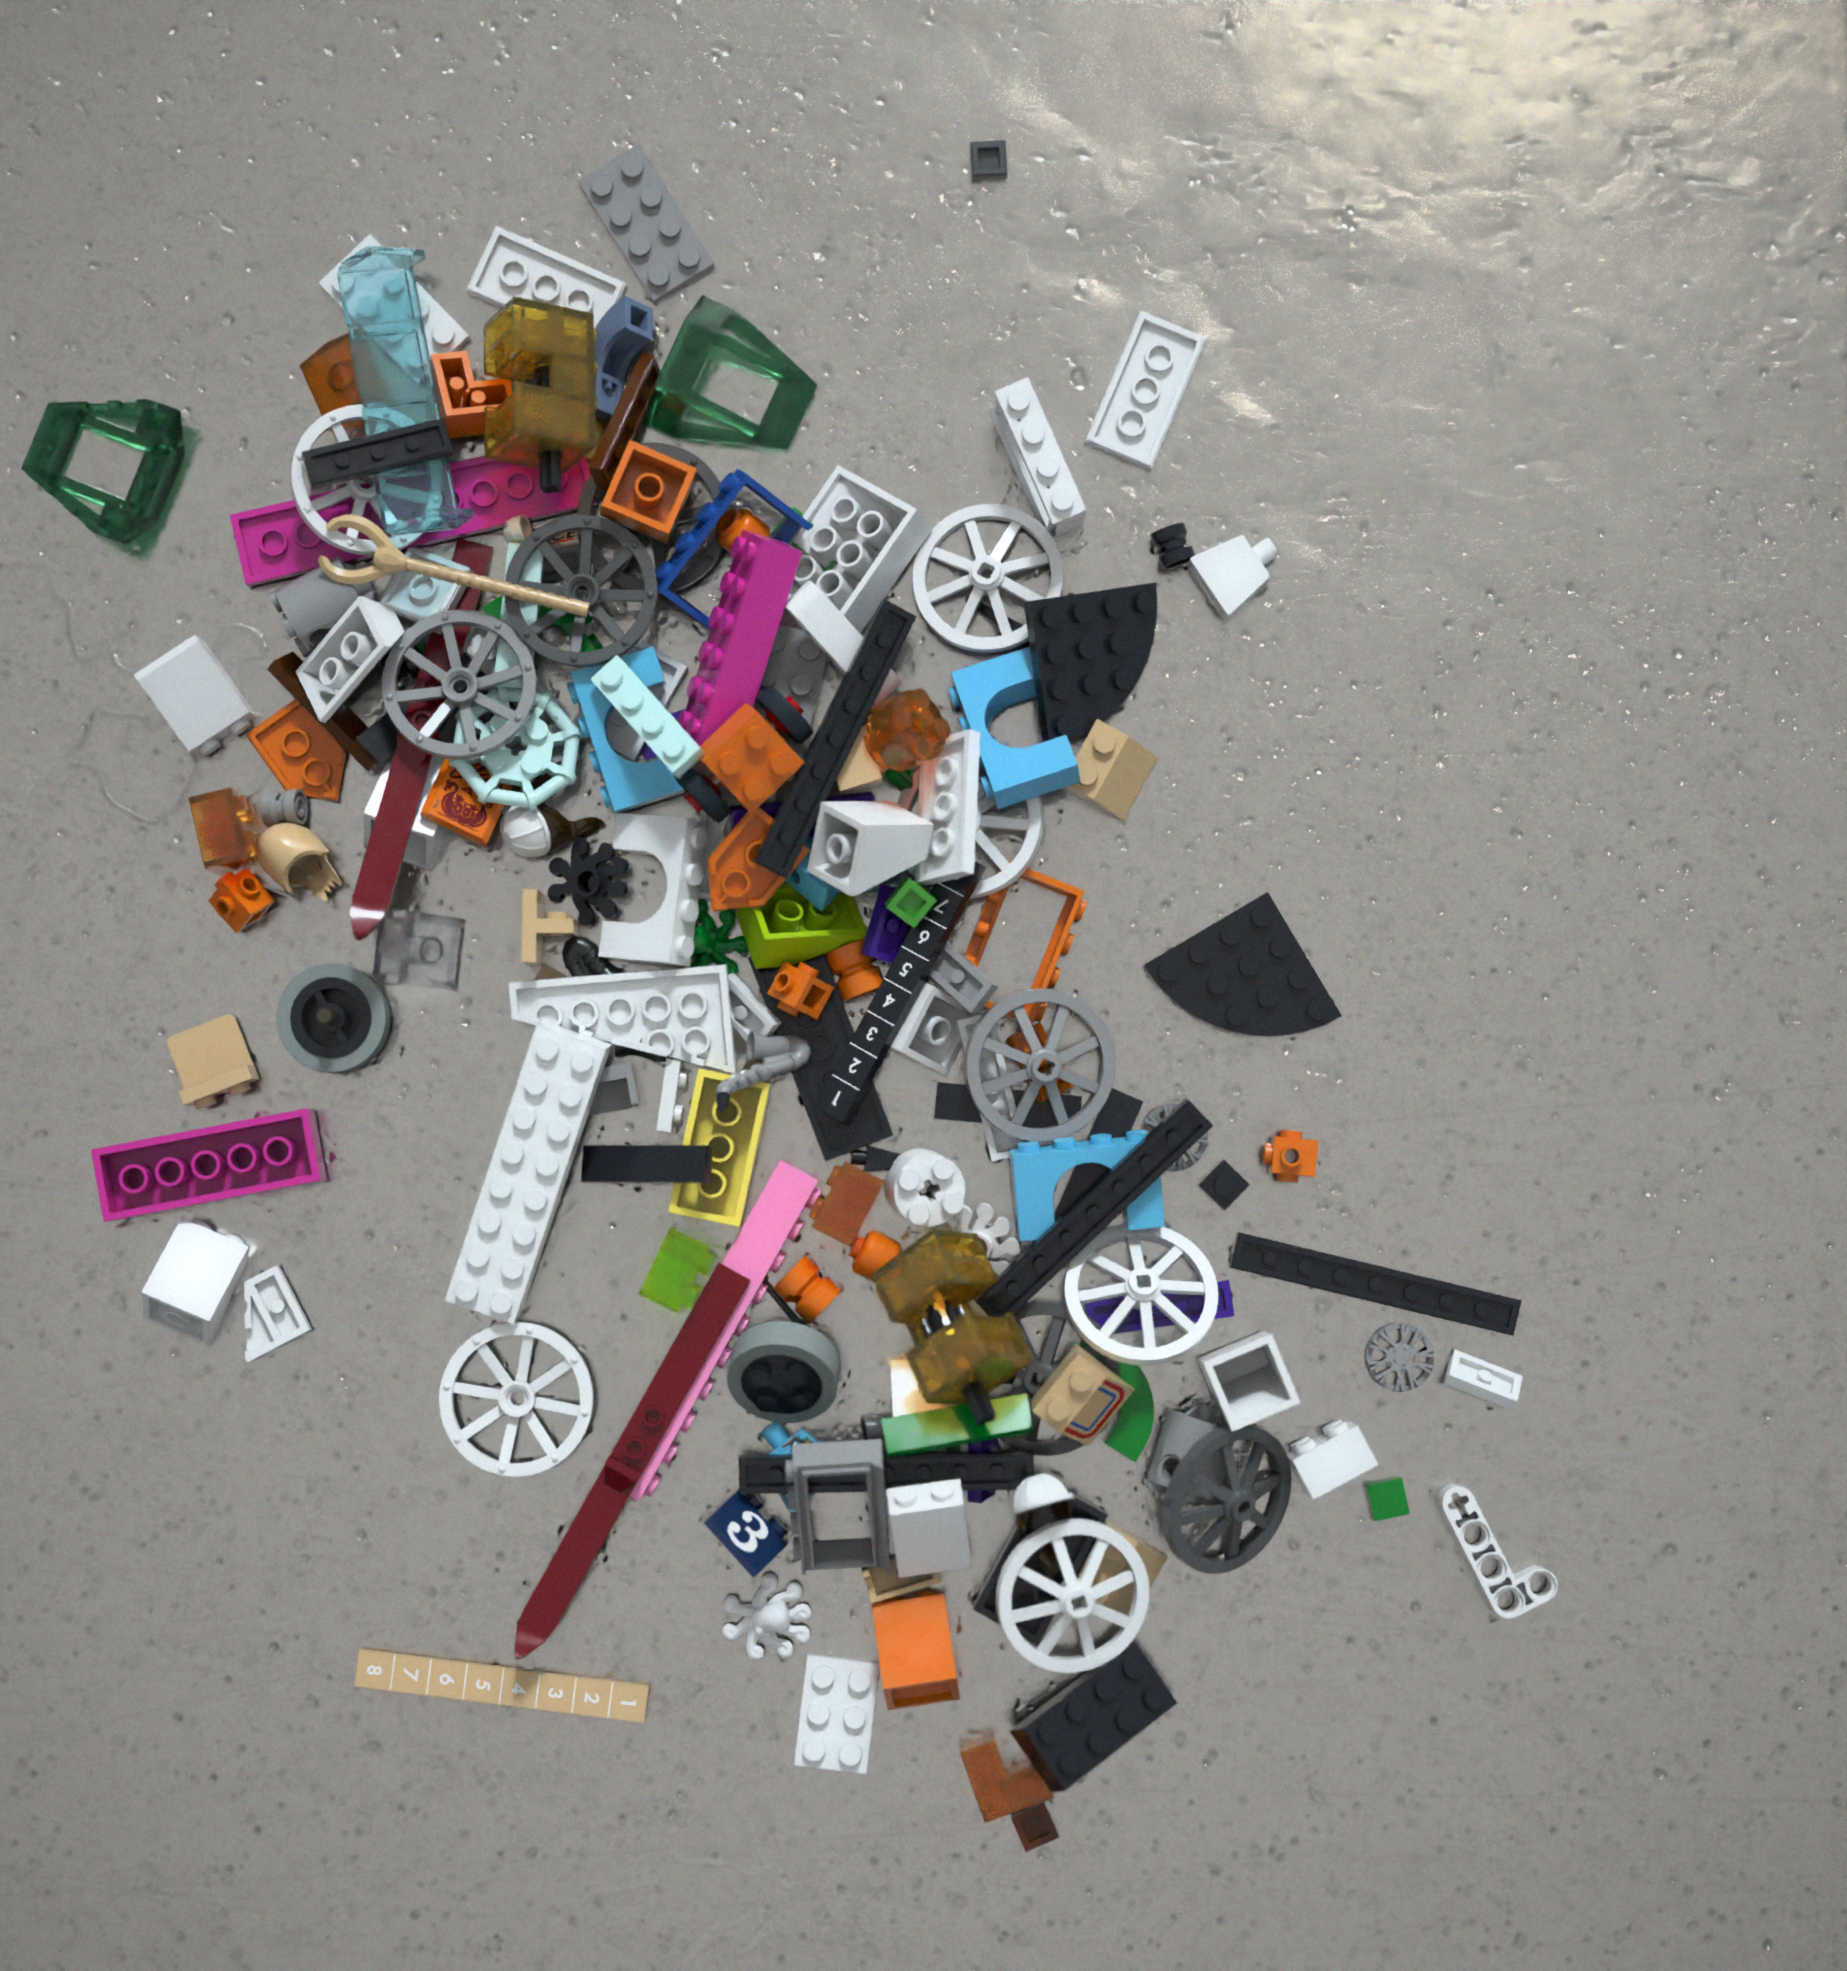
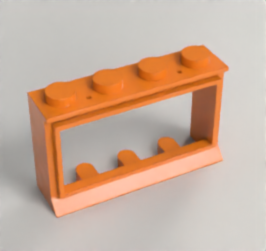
M1027 868L1019 877L1020 879L1066 896L1031 989H1047V987L1053 989L1061 971V968L1056 967L1060 953L1067 955L1074 935L1069 933L1073 920H1081L1087 905V901L1082 899L1085 891ZM1009 886L987 896L964 954L976 967L979 965ZM987 1001L982 1008L988 1010L995 1003ZM1034 1002L1024 1005L1031 1024H1033L1034 1020L1037 1022L1041 1021L1048 1002ZM1012 1010L1003 1016L1016 1021Z

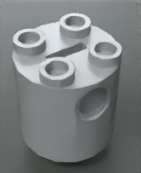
M339 556L330 560L332 565L340 569H360L343 562ZM319 566L268 595L278 613L284 611L282 614L283 618L280 621L290 638L298 636L294 639L302 655L307 657L359 596L373 600L374 595L377 593L371 582L357 585L338 583L329 578Z
M1193 1401L1187 1413L1167 1409L1147 1477L1146 1488L1166 1493L1177 1465L1188 1450L1203 1436L1219 1427L1225 1426L1220 1422L1219 1408ZM1217 1449L1206 1458L1196 1471L1221 1486L1225 1473L1220 1451ZM1190 1481L1183 1500L1209 1506L1213 1505L1214 1496Z

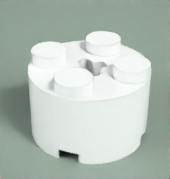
M925 1148L908 1150L895 1159L889 1173L886 1175L884 1189L889 1204L897 1213L913 1224L932 1227L949 1221L955 1214L961 1211L964 1205L965 1182L961 1171L951 1160ZM924 1181H928L930 1186L927 1187V1192L922 1194L919 1190L924 1188Z

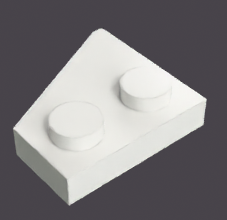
M735 973L728 974L735 1058L737 1061L736 1070L737 1074H739L744 1069L748 1070L753 1063L748 1062L746 1057V1042L749 1032L755 1031L760 1035L771 1037L782 1022Z
M279 1265L244 1282V1300L246 1301V1312L244 1314L246 1328L245 1359L247 1363L312 1330Z

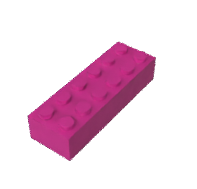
M742 529L741 536H737L732 544L731 557L733 561L729 572L726 571L721 579V599L718 607L715 606L710 614L709 627H711L708 640L704 641L699 649L698 662H700L697 675L692 676L688 684L687 696L689 700L686 710H682L677 719V722L699 746L745 702L753 708L803 552L783 541Z
M309 1108L91 1149L104 1222L118 1221L327 1181L315 1110Z

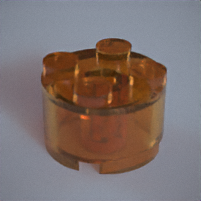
M917 688L915 690L903 691L872 706L863 726L867 724V736L863 737L869 755L877 765L885 770L893 769L897 771L896 773H903L937 757L942 752L945 740L950 736L951 729L947 720L942 718L937 706L929 699L927 692Z

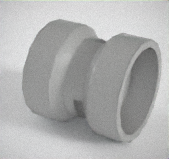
M289 789L283 794L277 790L264 791L260 799L262 821L267 827L283 822L298 825L304 824L308 816V801L302 789Z

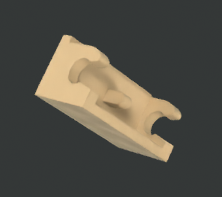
M896 1554L890 1555V1572L880 1566L862 1567V1575L867 1585L871 1604L941 1582L940 1572L899 1578Z

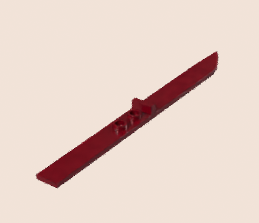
M458 538L452 561L469 567L474 574L486 576L493 547ZM467 587L455 610L476 611L481 590ZM453 626L460 660L462 659L471 626ZM433 632L429 635L424 657L445 672H448L451 666L443 632L441 635ZM419 669L414 689L442 686L439 681ZM446 698L409 703L405 718L420 732ZM442 725L431 737L432 739L438 741ZM399 732L396 738L398 744L352 896L350 918L353 936L356 940L365 939L382 923L389 909L433 755L427 754L410 744Z
M718 1262L526 1604L517 1625L514 1647L516 1660L525 1658L541 1646L557 1627L748 1286L750 1279Z

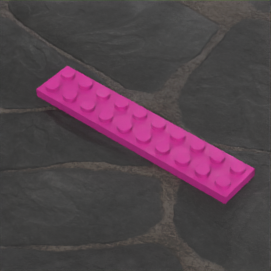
M581 433L564 437L560 492L543 493V489L539 487L537 443L442 465L444 488L439 510L427 530L416 541L400 549V551L407 550L409 547H421L502 528L507 520L522 514L529 521L577 510L582 489L591 475ZM427 469L390 477L385 480L387 484L429 493ZM369 483L360 484L365 489L370 488ZM333 491L312 495L308 497L310 501H312ZM379 495L403 531L407 530L419 519L426 506ZM596 495L594 497L592 506L598 505ZM350 497L317 513L328 523L338 516L351 514L355 499ZM294 500L230 515L244 580L248 587L308 573L320 566L318 563L320 555L327 557L329 561L339 556L347 564L374 557L345 552L319 538L300 516ZM367 502L362 517L376 524L388 538L392 537L370 503ZM347 528L337 529L339 532L343 534H346ZM360 531L358 532V539L370 540L365 534Z

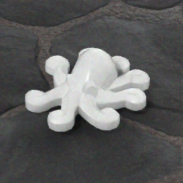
M985 1202L979 1204L976 1209L978 1219L975 1221L972 1230L969 1228V1224L973 1217V1211L966 1205H963L961 1211L955 1214L958 1220L956 1238L951 1236V1226L947 1223L938 1225L935 1229V1236L938 1241L952 1251L939 1253L934 1260L935 1267L939 1271L945 1272L951 1264H962V1268L955 1276V1283L962 1289L971 1287L973 1278L970 1273L975 1268L985 1272H996L999 1276L1010 1263L1003 1259L992 1260L991 1258H998L1006 1253L1016 1256L1022 1249L1020 1241L1013 1237L1007 1238L1001 1243V1237L1007 1235L1011 1229L1010 1221L1005 1217H999L994 1222V1225L988 1223L994 1216V1209Z
M770 1572L764 1573L761 1577L762 1587L758 1589L753 1597L752 1604H740L735 1595H729L725 1598L723 1602L724 1610L730 1614L743 1615L744 1618L737 1625L725 1624L722 1629V1635L727 1641H734L744 1632H747L746 1652L747 1656L753 1661H759L764 1656V1649L761 1645L757 1644L759 1638L769 1646L776 1648L780 1658L786 1659L793 1653V1644L789 1640L779 1638L777 1633L793 1636L799 1644L808 1643L811 1637L809 1628L804 1625H792L791 1622L797 1618L804 1622L809 1620L812 1615L811 1608L807 1604L801 1603L789 1610L786 1602L798 1600L802 1595V1587L795 1581L788 1584L786 1591L774 1595L767 1601L768 1595L776 1589L778 1579Z

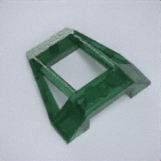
M702 295L685 318L656 380L643 425L675 440H696L711 444L725 443L744 445L750 448L789 451L818 385L735 309ZM728 326L762 352L725 334ZM715 345L781 378L759 425L694 392ZM693 407L740 432L686 422L685 419L690 408Z
M139 399L136 402L124 403L120 400L90 404L86 401L48 403L21 469L45 491L63 504L71 514L80 519L94 534L127 545L158 522L182 465L185 449L181 411L149 399ZM98 417L139 420L134 432ZM80 426L145 451L126 499L61 474ZM71 494L104 506L101 514L99 515Z

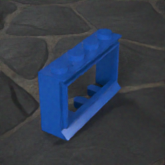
M738 468L734 473L731 472L726 475L721 481L718 488L720 492L713 502H708L701 508L697 515L698 522L690 532L686 531L678 539L675 545L676 552L670 560L663 561L656 569L657 590L710 630L709 617L670 589L669 586L744 485L785 516V519L770 538L788 544L800 527L809 531L813 526Z

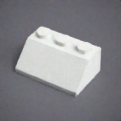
M359 596L296 670V674L320 722L326 723L405 632L392 607Z

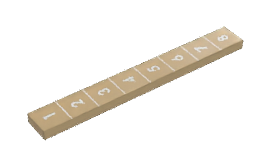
M360 1648L358 1651L354 1687L645 1723L650 1688L649 1684Z

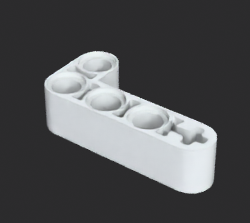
M808 580L787 600L785 610L845 675L863 636L811 580ZM892 669L873 704L875 708L903 683Z
M1448 1484L1440 1490L1437 1497L1439 1509L1492 1611L1503 1618L1511 1619L1549 1601L1555 1596L1558 1589L1557 1579L1553 1573L1545 1568L1533 1565L1515 1574L1512 1573L1473 1494L1468 1489L1459 1484ZM1453 1493L1464 1497L1460 1501V1506L1467 1515L1473 1512V1516L1462 1518L1456 1508L1448 1506L1452 1502L1451 1495ZM1471 1525H1478L1481 1529L1480 1539L1473 1544L1466 1543L1464 1539L1466 1528ZM1488 1558H1495L1498 1564L1497 1571L1492 1576H1483L1481 1564ZM1543 1574L1547 1580L1545 1589L1539 1593H1533L1530 1588L1532 1578ZM1505 1591H1512L1514 1595L1513 1605L1508 1609H1500L1497 1604L1499 1595Z

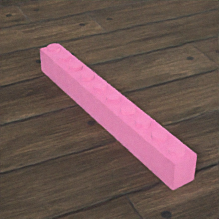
M781 1159L722 1263L750 1279V1282L630 1494V1497L637 1501H640L644 1494L649 1497L653 1494L661 1479L655 1475L662 1462L669 1465L679 1447L673 1443L680 1430L687 1433L697 1415L691 1411L698 1398L703 1401L706 1399L715 1383L709 1377L716 1366L721 1369L724 1367L732 1352V1349L727 1347L734 1334L739 1337L746 1328L750 1318L745 1313L751 1302L758 1305L765 1294L768 1286L762 1282L769 1270L776 1274L786 1256L785 1253L781 1252L787 1238L794 1241L804 1222L799 1220L805 1207L812 1209L822 1192L816 1188L819 1180Z

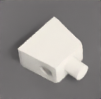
M1240 535L1191 557L1187 566L1226 621L1268 582L1271 576L1264 565L1278 557L1279 552L1268 537L1254 547H1251L1246 538Z

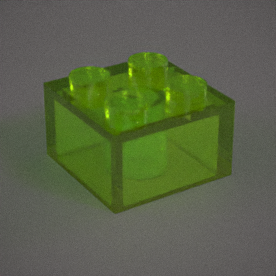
M670 1227L638 1295L676 1313L682 1312L685 1307L688 1309L692 1308L701 1288L695 1286L700 1274L708 1275L717 1256L711 1253L714 1245L677 1227Z

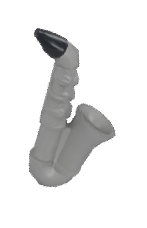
M755 1031L749 1032L746 1042L748 1062L762 1060L763 1063L761 1065L755 1064L749 1070L744 1069L739 1074L734 1073L729 1079H725L718 1084L716 1101L719 1113H725L731 1093L769 1080L772 1076L790 1070L795 1071L807 1064L811 1055L808 1042L800 1036L791 1034L767 1037Z

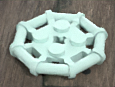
M496 687L487 693L486 696L510 708L509 702L519 703L522 690ZM547 690L545 693H536L534 703L536 707L533 713L530 714L529 719L520 732L507 743L512 744L513 741H519L522 746L526 747V751L521 750L518 756L511 755V749L505 748L506 745L498 750L481 757L466 760L448 759L450 766L457 769L478 796L477 801L482 804L490 802L528 808V811L537 810L539 804L567 785L575 783L577 780L575 770L579 742L583 734L581 728L575 726L553 698L554 694ZM474 703L470 705L475 731L481 735L480 740L495 733L507 722V720L494 715L489 722L484 724L478 717L488 710ZM459 709L455 714L457 723L453 744L466 743ZM545 712L561 730L560 732L550 733L547 724L541 720ZM564 745L562 764L558 765L551 762L553 746ZM480 762L482 766L487 768L491 778L486 783L474 769L473 764ZM547 773L553 777L535 790L531 785L534 778L540 774L542 776ZM499 783L522 787V792L497 789Z

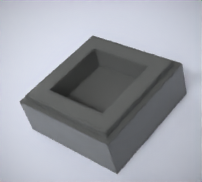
M1006 140L970 142L972 181L1007 179Z

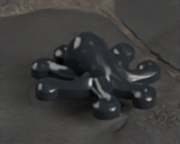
M578 839L572 845L571 867L566 860L560 857L550 861V872L554 875L562 874L567 882L552 884L547 894L550 901L556 903L562 901L564 894L572 895L574 905L579 911V924L590 926L595 921L596 915L589 906L588 901L593 906L601 909L602 917L612 919L616 916L618 907L614 901L608 899L612 896L621 898L627 893V883L622 880H616L615 876H624L628 872L629 864L624 858H616L612 865L599 867L601 863L611 861L614 858L615 849L609 843H602L597 853L583 860V856L590 850V843L585 839Z

